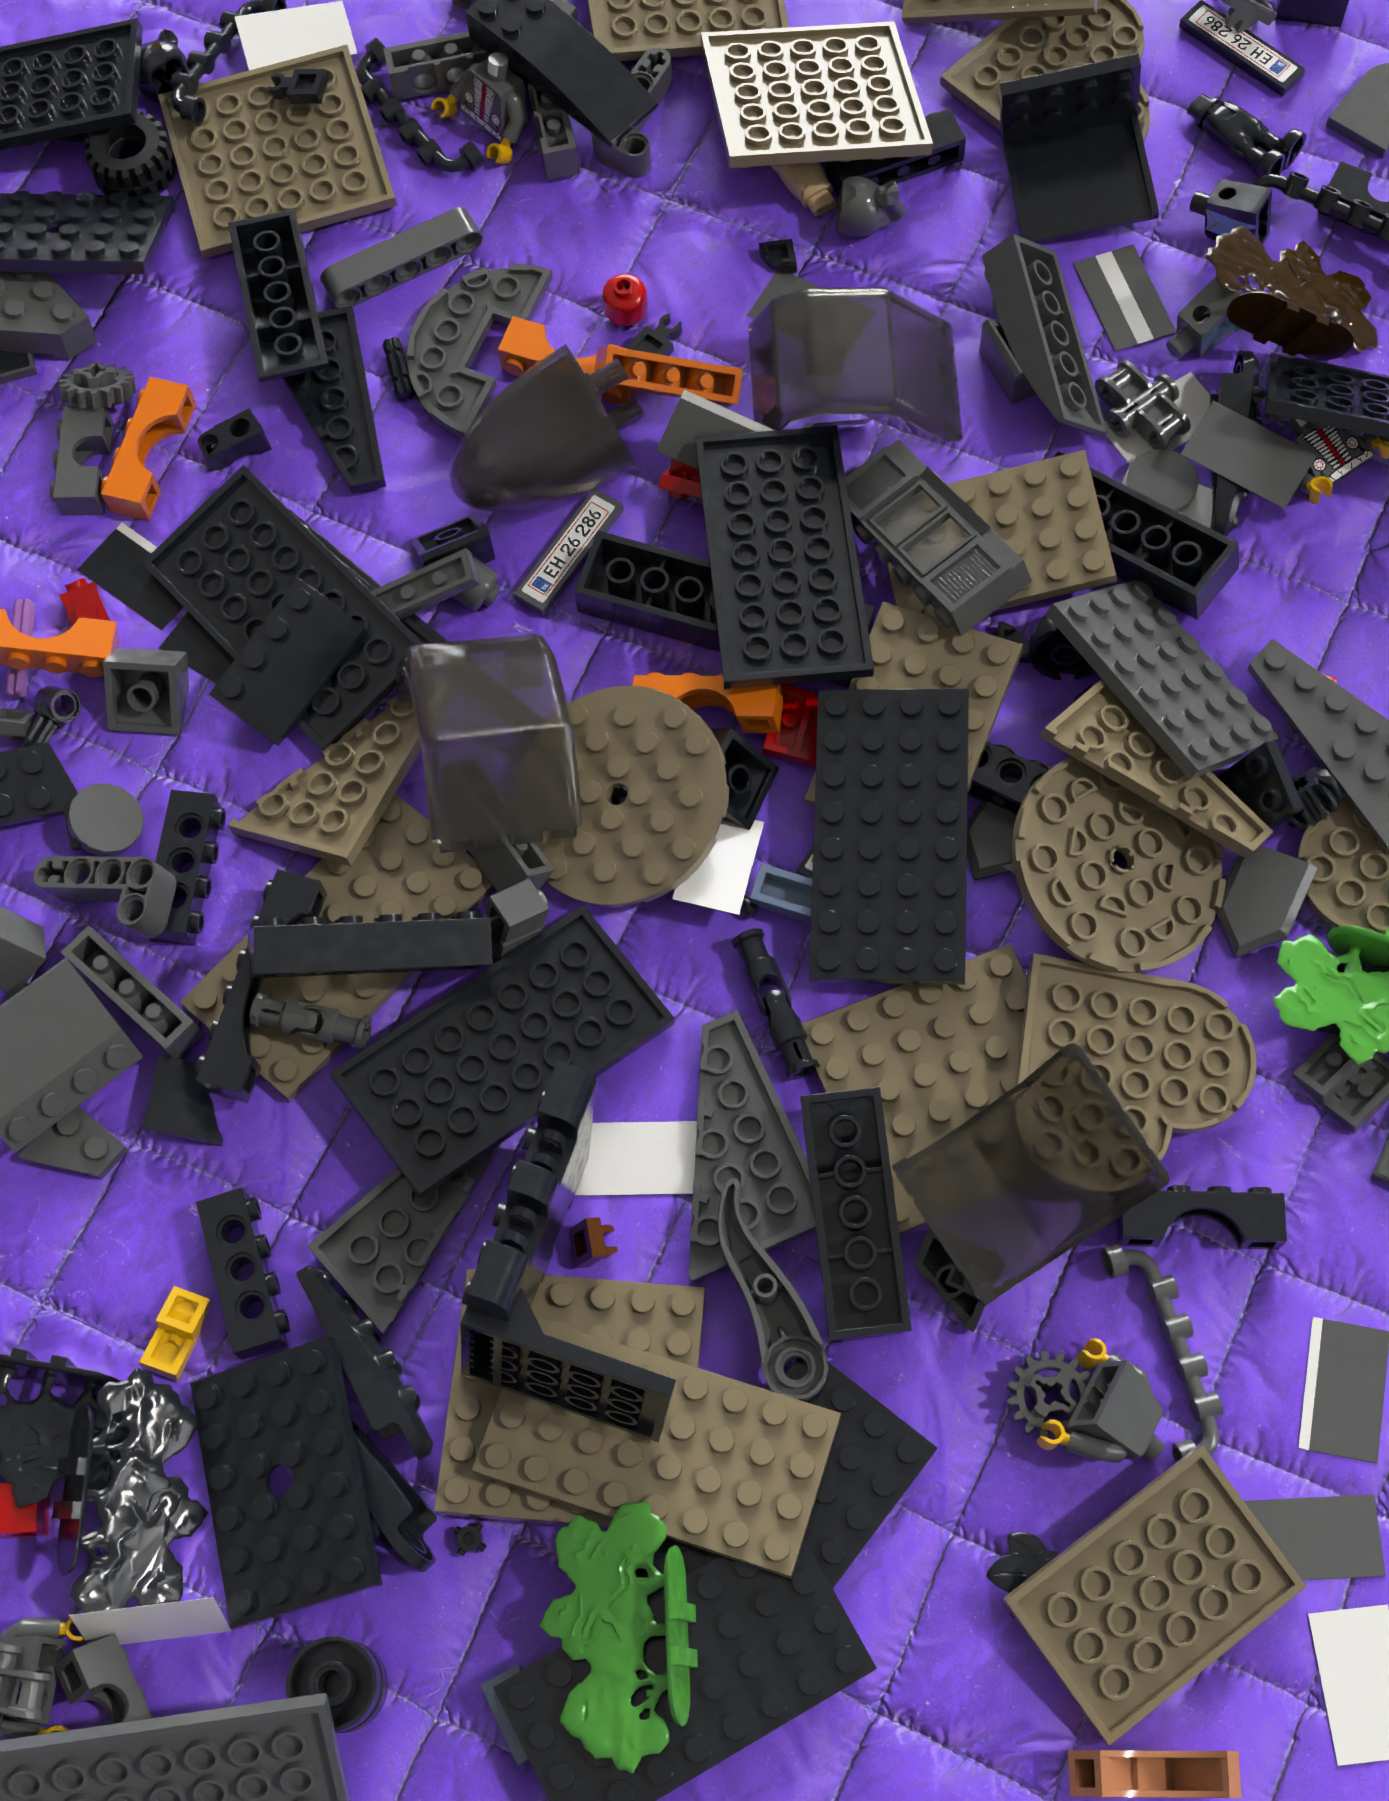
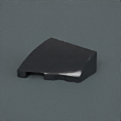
M159 1055L142 1129L149 1134L184 1138L187 1142L222 1146L223 1137L219 1132L214 1114L216 1111L209 1092L204 1091L196 1081V1063Z
M929 1227L913 1265L927 1279L944 1302L948 1304L965 1327L974 1332L1004 1260Z

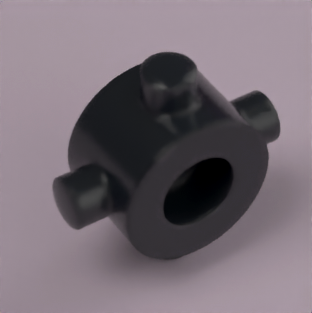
M476 1522L474 1526H465L463 1528L457 1526L453 1533L457 1535V1543L460 1547L457 1553L460 1556L464 1557L466 1552L473 1553L478 1550L484 1552L487 1545L483 1543V1535L481 1533L483 1528L481 1523Z

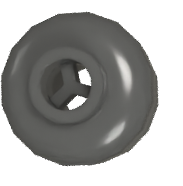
M473 557L480 584L451 598L469 610L476 611L483 604L490 607L498 596L500 589L495 586L498 581V573Z

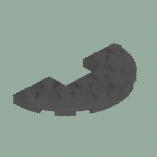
M509 264L507 269L488 271V267L470 272L461 276L462 281L445 290L442 288L429 300L418 315L408 340L407 359L409 377L420 405L446 431L469 441L497 387L495 378L470 370L469 368L494 321L509 325L512 316L531 321L553 279L551 269L527 264Z

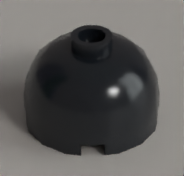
M1044 615L1033 628L1030 638L1029 653L1032 667L1041 675L1054 680H1062L1059 673L1073 674L1074 680L1082 679L1092 674L1095 670L1049 617Z

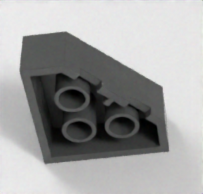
M0 272V351L31 353L32 357H35L36 353L54 355L55 359L70 360L97 342L89 316L48 272Z

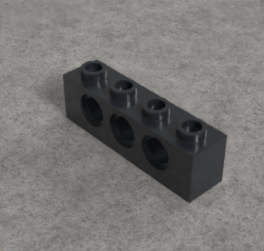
M987 742L981 758V762L985 765L976 769L968 795L983 802H989L1017 816L1022 801L1030 788L1049 769L1037 760L1029 761L1016 755L1012 749L1005 745H994ZM1006 776H1013L1017 778L1019 781L1015 783H1007L1003 781L1002 778Z
M171 790L156 863L171 872L176 878V890L172 904L175 900L185 897L186 901L180 907L172 908L171 906L164 931L157 937L150 938L149 940L152 942L195 946L197 934H201L203 931L204 913L202 912L204 899H208L211 893L212 881L209 874L211 864H216L218 859L219 846L216 842L218 830H223L226 821L225 808H222L215 794ZM201 829L197 836L186 838L190 831ZM194 863L189 871L179 873L183 865Z
M241 1187L196 1201L233 1354L239 1359L244 1360L288 1346L285 1334L291 1332L290 1323L285 1309L279 1310L276 1295L281 1294V1288L275 1271L269 1272L266 1258L271 1257L272 1254L266 1234L260 1235L257 1221L262 1219V1213L257 1198H251ZM236 1227H244L245 1233L242 1239L236 1243H229V1233ZM245 1264H254L252 1276L247 1280L239 1281L237 1279L239 1269ZM256 1301H262L264 1304L262 1313L257 1318L248 1319V1307Z

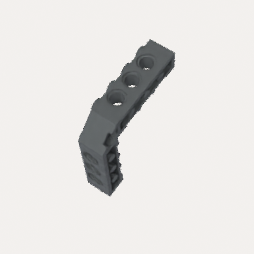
M469 31L383 48L393 95L398 100L447 91L473 63L483 62L490 55L470 39ZM524 81L547 180L580 174L577 147L569 115Z

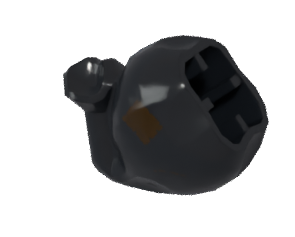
M167 29L161 30L157 40L144 43L141 47L138 91L146 98L155 102H160L159 94L173 91L171 88V77L174 72L188 73L189 71L187 59L178 47V38L171 30Z

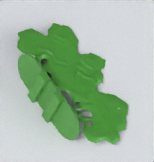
M1338 926L1332 928L1327 933V943L1333 951L1340 955L1338 957L1329 953L1323 943L1311 934L1298 937L1294 942L1282 941L1277 963L1295 981V986L1286 987L1273 999L1275 1007L1280 1011L1279 1017L1283 1023L1291 1027L1310 1031L1336 1024L1340 1029L1341 1040L1339 1045L1358 1065L1372 1059L1377 1051L1381 1053L1389 1052V971L1384 973L1380 971L1367 973L1362 970L1361 966L1362 963L1371 967H1389V929L1387 928L1384 934L1357 926ZM1340 963H1347L1344 973L1337 971V966Z
M648 1502L620 1505L606 1531H601L597 1523L585 1519L582 1515L575 1516L568 1526L562 1527L558 1531L555 1538L558 1567L575 1584V1589L570 1595L553 1599L539 1624L552 1638L559 1637L562 1640V1649L572 1660L586 1659L591 1667V1673L569 1693L560 1715V1723L573 1737L581 1739L585 1750L590 1752L595 1759L612 1758L618 1770H627L630 1773H634L642 1756L659 1754L669 1743L667 1725L664 1719L658 1716L654 1710L659 1697L666 1689L668 1690V1702L674 1722L681 1727L686 1725L690 1710V1668H698L697 1649L689 1648L688 1623H696V1606L687 1603L686 1572L680 1548L675 1545L668 1549L665 1556L664 1574H661L653 1565L654 1553L666 1538L667 1526L661 1521L659 1516L651 1513V1505ZM638 1568L646 1569L649 1577H637L635 1571ZM664 1586L665 1623L657 1624L647 1604V1596ZM651 1636H666L667 1673L656 1675L644 1662V1644ZM639 1669L645 1671L648 1674V1678L640 1680L636 1671ZM652 1684L653 1689L646 1690L647 1697L650 1698L637 1707L632 1706L630 1701L634 1692L641 1686ZM644 1709H650L649 1718L641 1720L639 1714Z

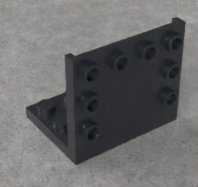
M1138 53L999 83L1001 141L1022 238L1038 244L1157 219L1159 217L1158 204L1138 119L1141 63Z

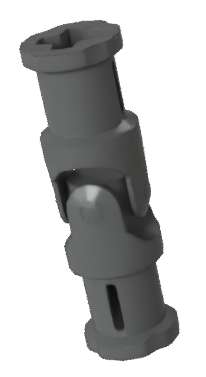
M257 993L250 1010V1025L253 1027H259L262 1024L280 1028L282 1033L285 1034L299 1033L305 1038L321 1042L333 1043L334 1040L354 1044L358 1050L365 1049L372 1029L371 1016L364 1015L362 1018L342 1015L339 1009L314 1004L303 1007L297 1000L290 999L288 1002L267 998L265 993ZM271 1011V1012L280 1013V1014H279V1015H274V1014H270L269 1012Z

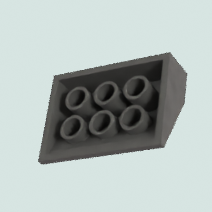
M64 958L0 1005V1136L14 1153L143 1058V1055L67 958Z

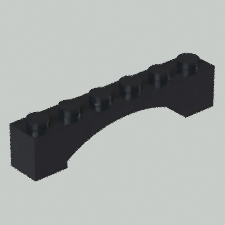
M277 869L274 879L269 880L265 886L263 893L264 905L260 914L254 916L250 929L257 926V922H260V919L283 918L284 925H296V921H300V918L319 917L327 896L321 881ZM247 946V949L243 948L237 958L236 969L238 972L233 984H228L223 995L224 1008L219 1019H215L209 1031V1040L211 1042L206 1055L202 1054L199 1057L195 1068L196 1081L204 1091L244 1103L249 1102L261 1071V1066L252 1056L250 1010L257 993H259L264 978L249 979Z

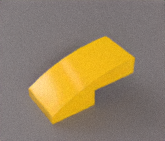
M174 1286L156 1318L158 1327L139 1361L141 1368L178 1382L197 1342L211 1300Z

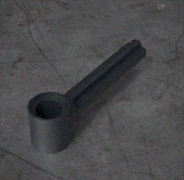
M55 686L41 688L34 699V713L38 716L18 748L48 743L57 727L63 728L66 722L73 721L81 710V701L78 695L71 690ZM60 696L61 706L55 712L54 703Z

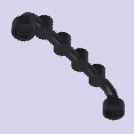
M251 0L243 4L237 12L223 11L220 17L222 30L220 32L209 30L204 36V47L206 49L204 53L191 51L187 59L188 73L176 71L171 77V88L173 90L170 97L171 105L176 112L180 113L181 119L184 122L200 125L205 118L206 103L204 99L191 95L196 94L199 80L204 74L210 75L213 72L217 57L220 54H227L229 52L231 40L237 33L239 34L235 16L286 9V0Z
M376 37L365 45L367 52L360 59L357 66L358 77L363 83L360 86L363 96L369 104L374 103L376 100L381 103L378 111L388 125L395 121L399 123L400 127L397 128V132L407 146L413 142L417 143L419 148L415 151L421 162L426 167L434 162L443 171L451 173L461 172L467 168L475 172L485 164L484 157L471 141L459 148L461 156L456 159H450L443 154L436 141L432 138L430 139L425 134L417 120L413 117L411 118L398 99L388 93L380 79L371 74L370 69L374 64L379 68L386 64L383 50L385 46Z
M1291 171L1288 178L1273 173L1261 176L1252 184L1276 188L1290 198L1303 200L1322 212L1339 216L1347 223L1368 229L1382 239L1389 241V213H1385L1383 219H1379L1370 215L1373 207L1364 201L1354 199L1351 206L1339 201L1341 192L1335 188L1322 185L1319 192L1309 188L1307 185L1310 179L1301 173Z

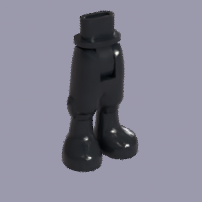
M1202 93L1187 109V114L1196 119V125L1200 129L1204 130L1233 157L1246 161L1257 171L1259 178L1272 173L1280 175L1283 168L1285 170L1288 169L1299 155L1306 141V134L1299 129H1292L1283 137L1272 134L1262 121L1231 102L1224 100L1221 102L1219 97L1211 99Z

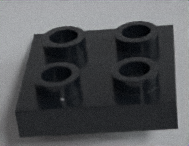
M1265 741L1217 776L1271 830L1304 809L1276 741Z

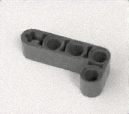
M651 48L642 55L631 73L654 97L658 105L672 85L671 56L665 49ZM653 112L612 148L592 133L595 159L601 164L630 177L639 178L649 173L652 167L650 141L640 131Z
M49 856L42 859L36 865L33 873L35 884L60 900L119 902L117 907L118 920L123 925L148 939L155 938L164 931L168 922L177 882L171 872L146 857Z

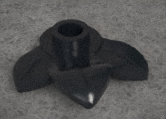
M1028 1532L1011 1533L1007 1536L1011 1554L998 1559L989 1568L986 1577L998 1588L1010 1593L1058 1556L1059 1553L1047 1551L1042 1541Z

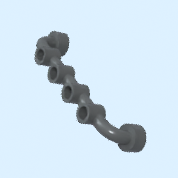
M1119 1243L1103 1247L1101 1249V1258L1105 1271L1111 1279L1128 1275L1130 1265L1137 1266L1143 1271L1147 1281L1146 1287L1149 1298L1156 1305L1161 1318L1163 1336L1170 1344L1175 1356L1177 1374L1180 1380L1185 1383L1189 1394L1191 1412L1202 1429L1203 1438L1198 1445H1203L1210 1456H1212L1217 1449L1220 1437L1215 1418L1223 1415V1407L1216 1392L1205 1393L1200 1378L1208 1376L1207 1363L1202 1353L1191 1354L1186 1339L1193 1337V1326L1186 1313L1176 1315L1171 1300L1179 1298V1289L1172 1275L1162 1277L1154 1259L1145 1252L1135 1249L1123 1250ZM1191 1439L1174 1443L1172 1445V1453L1175 1463L1198 1445L1195 1446Z

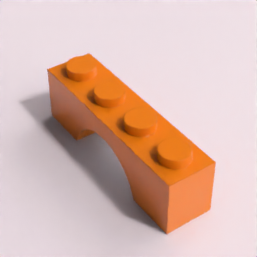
M512 316L498 348L501 369L515 376L524 375L537 379L546 385L555 384L569 388L577 394H589L600 397L612 404L621 403L630 406L636 392L635 390L593 384L597 354L586 358H570L561 355L548 343L545 325ZM609 344V345H608V346H614V347L623 348V347L616 346V345H613V344Z
M149 377L145 389L139 392L134 416L127 421L124 440L121 447L116 448L109 476H106L101 484V495L110 512L150 521L161 490L153 473L145 468L146 459L151 449L159 441L166 437L186 432L197 405L189 385Z
M0 609V665L10 666L17 670L32 668L47 670L55 674L70 672L98 678L104 676L103 661L118 647L119 638L116 621L79 617L76 623L61 635L50 638H35L18 631L9 621L6 609Z
M650 672L646 675H634L632 686L648 687L670 694L692 710L705 706H715L731 712L738 719L743 733L779 734L784 699L781 685L724 690L722 673L717 676H700L696 673L664 675L658 672Z

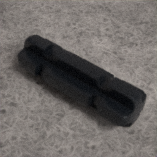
M397 337L385 339L382 346L384 354H386L391 381H393L394 393L400 401L411 399L415 393L410 381L409 370L400 339Z

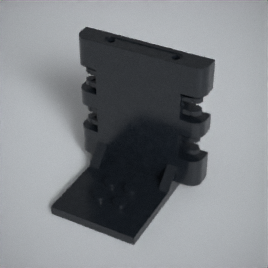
M557 1061L547 1089H544L536 1111L538 1113L537 1128L530 1126L523 1142L522 1150L527 1152L524 1161L518 1160V1163H515L507 1185V1203L500 1201L494 1215L492 1226L498 1227L493 1240L487 1239L484 1241L473 1278L469 1280L462 1298V1304L467 1307L460 1323L461 1374L659 1443L676 1380L545 1335L531 1309L539 1284L543 1281L551 1261L554 1245L565 1215L572 1205L588 1162L597 1087L596 1078L589 1072Z

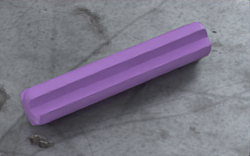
M17 599L13 605L12 625L21 633L33 637L35 604L30 599ZM7 666L5 694L9 698L24 699L26 697L29 668L17 670Z

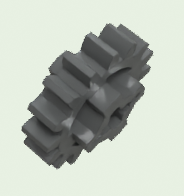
M93 362L89 366L70 370L71 374H62V379L58 380L61 401L67 402L68 406L78 404L79 409H84L87 406H92L93 409H98L99 406L110 408L113 404L125 403L124 399H132L133 394L136 393L135 378L132 371H126V367L116 369L115 365L107 367L103 365V362Z
M1042 1351L1037 1363L1031 1356L1025 1358L1026 1371L1020 1367L1014 1369L1012 1373L1019 1381L1008 1382L1006 1389L1015 1393V1396L1007 1399L1006 1406L1017 1407L1018 1411L1012 1417V1421L1014 1423L1024 1420L1027 1423L1023 1431L1025 1435L1035 1429L1039 1431L1038 1438L1040 1436L1047 1437L1048 1433H1050L1055 1440L1053 1432L1042 1429L1041 1426L1045 1423L1043 1422L1045 1417L1057 1415L1062 1419H1067L1061 1422L1067 1433H1072V1430L1067 1425L1077 1407V1402L1071 1398L1068 1385L1072 1381L1077 1391L1079 1403L1087 1387L1084 1382L1090 1376L1089 1371L1079 1374L1075 1370L1079 1360L1075 1358L1069 1364L1063 1362V1352L1059 1351L1055 1359L1050 1360L1047 1352ZM1044 1370L1059 1372L1054 1377L1043 1378L1039 1374L1036 1375L1037 1372ZM1024 1388L1032 1396L1034 1408L1031 1413L1025 1404ZM1053 1388L1058 1392L1056 1397L1058 1402L1054 1401L1051 1405H1048L1043 1401L1046 1396L1044 1392L1048 1393Z

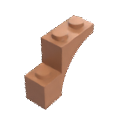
M1068 1750L1070 1797L1242 1798L1239 1751Z

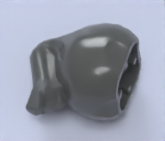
M859 176L848 177L842 180L837 203L836 232L848 238L865 237L903 218L906 208L898 198L899 187L896 181H890L879 186L874 181Z

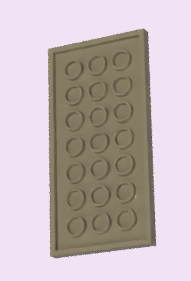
M396 793L352 866L322 858L305 875L306 877L320 880L327 893L319 917H324V924H334L335 920L341 916L353 915L363 916V922H374V918H379V915L402 914V921H412V917L418 916L417 914L441 913V920L450 919V916L456 915L457 912L475 911L495 890V887L473 857ZM248 934L180 1001L182 1006L209 1030L213 1021L221 1016L224 1008L223 995L228 984H233L238 972L236 969L237 958L243 948L247 949ZM415 972L264 978L259 993H265L267 998L288 1002L290 999L297 1000L303 1007L314 1004L339 1009L342 1015L362 1018L366 1015L372 1018ZM271 1011L269 1012L270 1014H274V1015H279V1014H280V1013H275V1012H271ZM262 1024L259 1027L251 1026L252 1056L261 1066L259 1075L289 1102L347 1044L346 1042L335 1040L333 1043L312 1040L303 1037L299 1033L289 1035L282 1033L280 1028Z
M536 1317L545 1335L676 1380L659 1443L502 1388L472 1472L476 1475L611 1520L622 1504L648 1502L651 1505V1513L659 1516L661 1521L667 1526L666 1538L791 1579L839 1425L841 1413Z

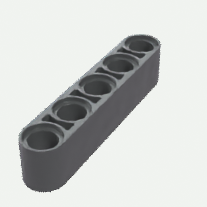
M457 207L328 266L321 273L320 281L336 308L354 307L476 250L483 241V235L467 209Z

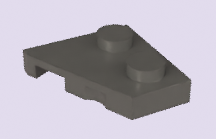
M77 1106L33 1139L18 1156L26 1163H38L61 1171H74L82 1173L84 1176L103 1179L129 1149Z

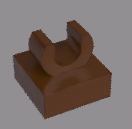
M600 1217L585 1218L569 1229L575 1268L590 1267L618 1251L615 1246H605L604 1236L614 1232V1227L611 1225L601 1226Z

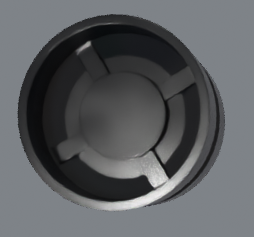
M338 1636L320 1638L305 1646L294 1658L286 1679L287 1698L327 1693L336 1733L354 1732L372 1722L381 1711L388 1691L387 1672L380 1657L368 1646Z

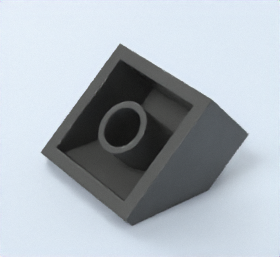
M116 647L103 661L108 730L179 735L182 729L189 690L187 652Z

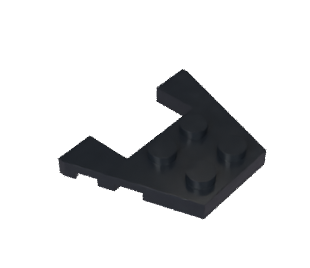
M49 742L0 752V827L64 815L71 849L73 851L83 849L81 847L82 844L76 838L73 839L69 833L66 819L69 806L78 792Z

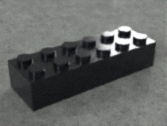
M479 911L457 912L456 915H451L450 919L441 920V913L417 914L418 916L412 917V921H402V914L379 915V918H374V922H363V916L361 915L341 916L335 920L334 924H324V917L300 918V921H296V925H284L283 918L260 919V922H257V926L248 931L249 979L481 969L493 965L491 918H480Z

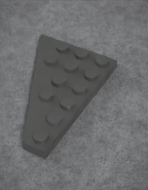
M738 1010L702 1025L688 1270L692 1284L728 1268L719 1243L717 1217L721 1193L725 1183L730 1178L738 1179L741 1186L740 1214L748 1230L765 1251H769L815 1230L807 1158Z

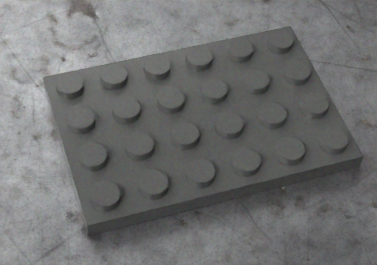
M1136 580L1128 581L1054 603L1046 612L1049 619L1189 780L1241 760L1265 741L1277 742L1280 736L1272 729L1270 721L1256 711L1248 702L1245 693L1232 684L1224 675L1221 666L1208 657L1200 648L1197 639L1184 630L1177 622L1173 612L1160 603L1147 584L1140 581L1137 582Z

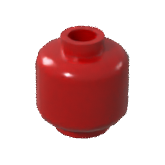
M632 274L615 275L606 282L603 287L602 299L607 318L619 326L635 325L641 321L646 315L648 307L644 283Z

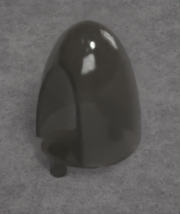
M564 344L534 364L502 390L474 420L453 456L450 468V483L454 494L459 500L472 508L483 511L513 512L529 510L560 502L590 491L635 468V462L618 431L645 416L641 406L638 404L635 396H633L628 401L607 412L600 401L602 398L601 394L629 379L619 359H614L613 362L591 375L588 372L584 374L570 349Z

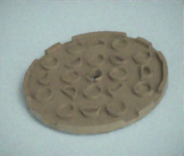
M642 686L604 688L588 693L563 707L536 734L526 750L516 776L513 793V812L554 868V872L546 881L553 888L570 898L599 907L623 908V905L642 901L647 903L664 896L685 882L701 866L716 844L717 839L715 837L722 818H726L729 801V786L727 785L725 770L726 761L720 744L706 722L677 698L662 691ZM626 787L628 794L626 800L620 805H613V789Z
M1072 756L1061 761L1043 774L1030 788L1022 801L1014 824L1012 838V857L1017 883L1022 897L1036 922L1059 947L1071 956L1095 968L1109 972H1152L1164 968L1193 952L1211 932V925L1217 913L1216 910L1221 909L1225 895L1226 879H1222L1221 858L1224 857L1222 844ZM1114 852H1119L1125 857L1127 861L1126 869H1122L1117 865L1113 866Z

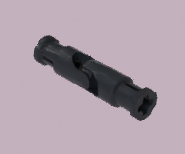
M761 928L749 929L734 937L731 941L732 946L740 952L745 964L743 972L760 1012L764 1017L768 1016L769 1034L775 1049L781 1051L787 1065L786 1075L788 1080L803 1078L816 1071V1068L820 1067L817 1059L812 1058L805 1041L808 1036L800 1018L791 1008L792 1000L775 958L769 956L765 947L763 930ZM765 985H775L780 989L770 991L763 999L759 993V989Z

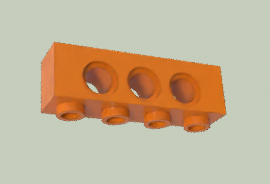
M607 345L597 348L593 384L680 398L683 391L687 390L715 404L729 406L738 405L743 369Z

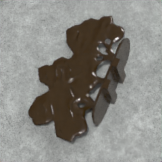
M1240 225L1231 229L1230 233H1222L1220 236H1216V247L1208 248V253L1205 254V257L1215 267L1216 280L1220 286L1232 292H1238L1243 288L1247 291L1230 302L1227 307V317L1238 328L1252 333L1253 340L1264 345L1270 341L1282 346V352L1294 357L1298 353L1314 360L1340 358L1348 353L1352 347L1359 352L1368 350L1370 346L1378 347L1377 329L1360 311V309L1366 308L1372 299L1370 293L1365 288V283L1358 276L1340 270L1337 273L1326 275L1321 269L1319 256L1304 240L1295 245V250L1287 248L1280 251V260L1274 261L1265 251L1261 241L1246 227ZM1247 276H1251L1256 280L1260 291H1257L1256 288H1251ZM1238 277H1242L1245 286L1240 284ZM1264 288H1269L1271 292H1265Z

